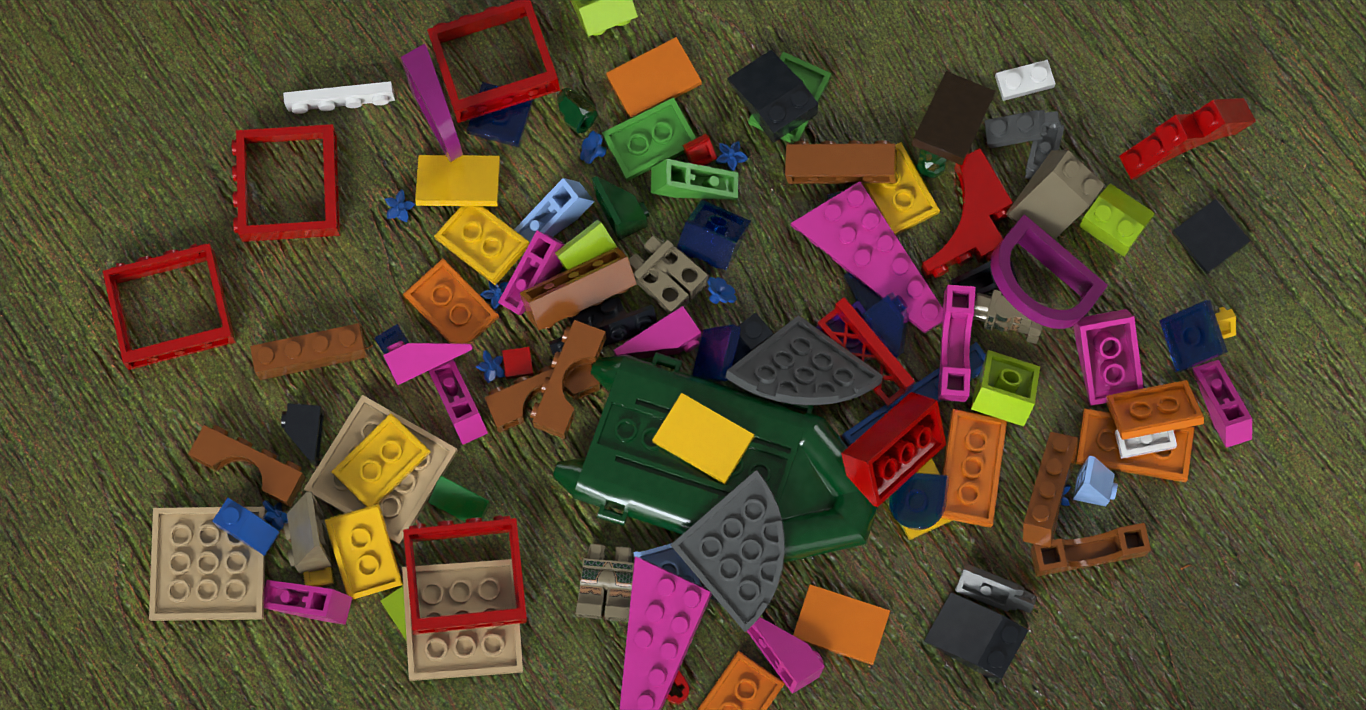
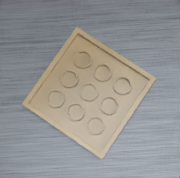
M362 395L304 490L306 492L312 491L316 498L342 513L365 508L366 506L331 471L392 413L431 452L380 503L390 540L401 546L404 541L403 529H409V526H413L432 495L439 477L444 475L458 449Z
M221 507L153 508L149 620L264 619L265 556L221 530L212 522ZM244 507L266 522V519H263V515L267 513L265 507Z
M511 559L415 566L420 618L516 609ZM402 567L409 681L523 672L520 624L413 635L407 567Z

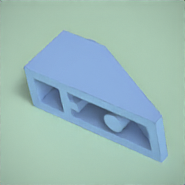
M562 178L514 230L529 242H531L537 230L553 237L575 222L595 201L580 182Z
M1088 456L1077 474L1073 500L1106 507L1110 499L1114 500L1118 484L1113 483L1115 474L1096 457Z

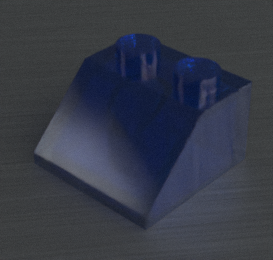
M701 200L685 222L677 249L689 257L699 258L708 262L712 267L727 270L737 254L751 220Z

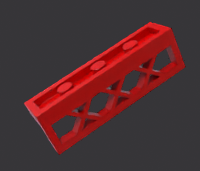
M845 297L835 304V309L817 322L818 326L828 337L846 350H848L846 348L847 338L858 339L863 344L862 354H852L863 362L864 359L876 360L880 365V374L883 375L884 369L889 375H883L882 380L894 381L900 388L890 398L881 390L882 382L872 389L887 408L913 388L915 380ZM838 315L845 323L844 333L833 332L827 323ZM848 328L853 332V334L847 333ZM838 337L844 338L843 343L839 340ZM865 348L869 351L871 355L865 354Z

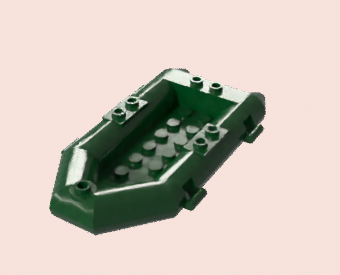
M657 352L652 362L624 354L598 358L593 363L591 374L609 392L606 404L587 456L585 458L559 461L556 464L553 478L574 499L600 507L597 518L625 526L627 517H631L683 534L753 472L758 470L774 494L780 509L785 533L784 563L867 543L878 507L873 506L846 476L841 453L848 447L825 418L811 414L814 405L790 403L783 405L680 372L682 360ZM657 364L674 369V371L670 372L657 368ZM681 393L754 434L752 442L726 484L652 441ZM790 406L805 411L807 413L804 415L788 409ZM608 506L622 510L624 512L623 514L609 510L607 508Z

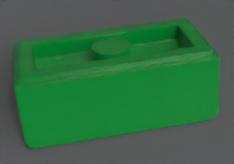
M443 476L439 477L428 502L463 522L469 518L483 519L491 505L489 500Z

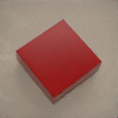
M707 134L682 145L689 163L704 166L717 159Z
M530 347L502 350L506 379L534 375Z

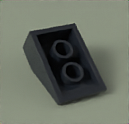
M772 50L727 78L729 84L772 143L784 137L818 113V102L805 84Z
M951 592L924 642L992 681L999 683L1029 630L1001 614Z

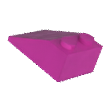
M1127 309L1085 316L1074 325L1076 347L1090 406L1106 403L1107 395L1144 388L1135 318Z

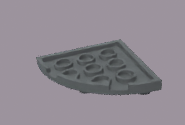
M798 315L729 368L726 378L749 392L775 401L800 405H824L847 401L871 391L881 384L883 375Z
M758 470L753 472L671 544L672 548L744 632L760 618L772 600L781 578L785 558V533L780 509L774 494Z

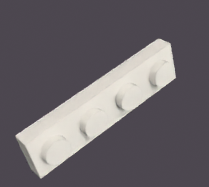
M391 81L283 93L284 103L288 112L292 111L295 114L306 113L310 109L330 111L339 106L358 108L362 104L367 103L385 105L389 101H395Z

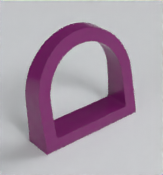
M424 43L403 55L401 60L412 95L417 101L444 154L452 162L462 156L463 152L427 46Z
M1025 214L1009 230L994 249L991 256L993 278L1007 301L1030 320L1049 328L1065 329L1077 324L1108 287L1102 279ZM1016 243L1020 244L1080 295L1081 298L1073 308L1067 310L1048 308L1033 300L1022 290L1015 280L1010 266L1011 251Z

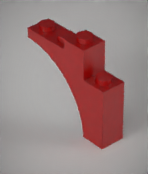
M1244 98L1214 99L1192 114L1174 115L1155 128L1156 131L1119 155V158L1130 179H1137L1153 168L1184 152L1220 138L1236 135L1255 123L1256 120Z
M981 148L968 154L963 165L955 164L954 169L962 190L963 205L961 219L948 243L934 256L923 262L921 271L926 279L933 275L935 278L944 275L949 271L948 267L956 263L959 266L967 263L973 258V254L979 263L984 260L990 262L994 249L1003 239L992 220L999 222L1006 218V213L1013 202Z

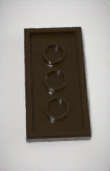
M946 71L911 145L963 165L996 91Z

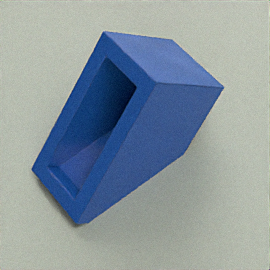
M230 498L226 499L212 521L218 528L264 556L280 533L270 524Z

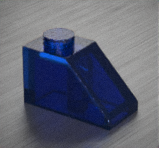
M892 292L864 312L862 316L879 339L897 358L904 353L909 313L906 311L908 306L900 295L895 296Z

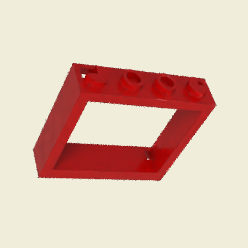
M512 0L508 4L499 7L492 6L483 12L463 15L458 20L438 23L432 28L427 29L458 123L560 91L558 77L531 0ZM527 16L546 72L459 99L441 43Z
M334 125L236 130V140H232V154L236 156V165L232 166L233 181H237V191H233V205L238 208V217L233 218L234 232L238 233L242 242L340 236L337 132ZM323 139L325 221L248 226L246 144Z
M195 243L186 250L172 249L165 251L162 256L154 258L144 256L138 258L135 263L127 265L125 263H117L116 267L103 270L123 364L128 370L236 343L215 251L210 243L202 245ZM207 261L222 327L133 350L118 284Z
M502 515L493 517L492 521H482V518H469L462 524H454V521L448 520L437 522V526L426 527L424 523H417V525L409 526V529H403L413 635L527 622L516 518L510 519V516L502 517ZM509 532L516 609L420 618L413 542Z

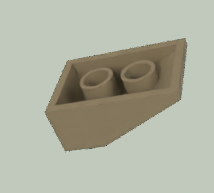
M1051 150L1006 215L1016 223L1025 214L1055 240L1092 204L1105 184L1069 150Z
M312 491L306 492L287 513L288 523H284L286 539H291L292 549L288 550L289 562L291 567L295 566L299 574L307 571L323 570L327 567L333 568L327 528L324 521L325 515Z

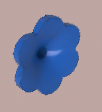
M592 131L588 138L584 139L580 159L585 161V163L591 164L595 157H604L606 154V147L601 146L602 135Z
M710 277L707 280L708 290L711 293L709 300L712 303L718 304L719 301L734 303L736 301L735 289L728 285L724 279Z

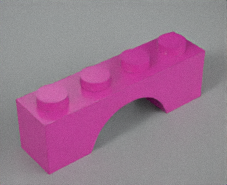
M947 285L944 291L938 400L966 402L969 398L971 374L969 360L970 337L975 304V287Z

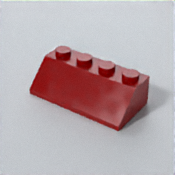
M910 392L841 453L846 476L873 506H880L946 446L938 401Z

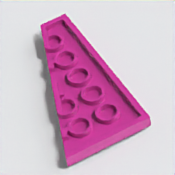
M860 181L791 223V227L801 232L812 244L821 248L832 257V260L862 284L867 285L877 293V296L883 301H887L897 309L903 317L923 333L942 323L943 308Z
M635 556L620 710H662L712 593L708 589L638 556Z

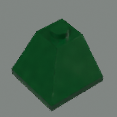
M598 176L592 178L594 195L618 241L648 227L647 217L650 215L643 201L638 203L635 195Z

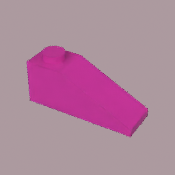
M537 230L498 303L521 316L526 310L520 292L560 273L563 265L555 252L565 244Z
M682 306L616 348L614 356L627 354L642 359L654 357L656 352L663 355H675L685 350L687 353L700 344L701 331Z
M401 340L387 347L389 353L383 356L397 385H400L475 348L473 344L408 343L404 345Z
M452 359L429 370V374L462 445L488 434L454 360Z
M1216 360L1194 367L1193 373L1214 427L1225 447L1252 440V417L1220 361Z
M272 580L266 581L264 609L346 625L352 601L351 596L329 588Z
M761 617L747 630L750 637L792 694L820 677L825 667L823 659L806 642Z

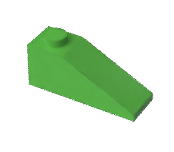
M665 159L651 168V193L673 198L736 200L738 198V172Z

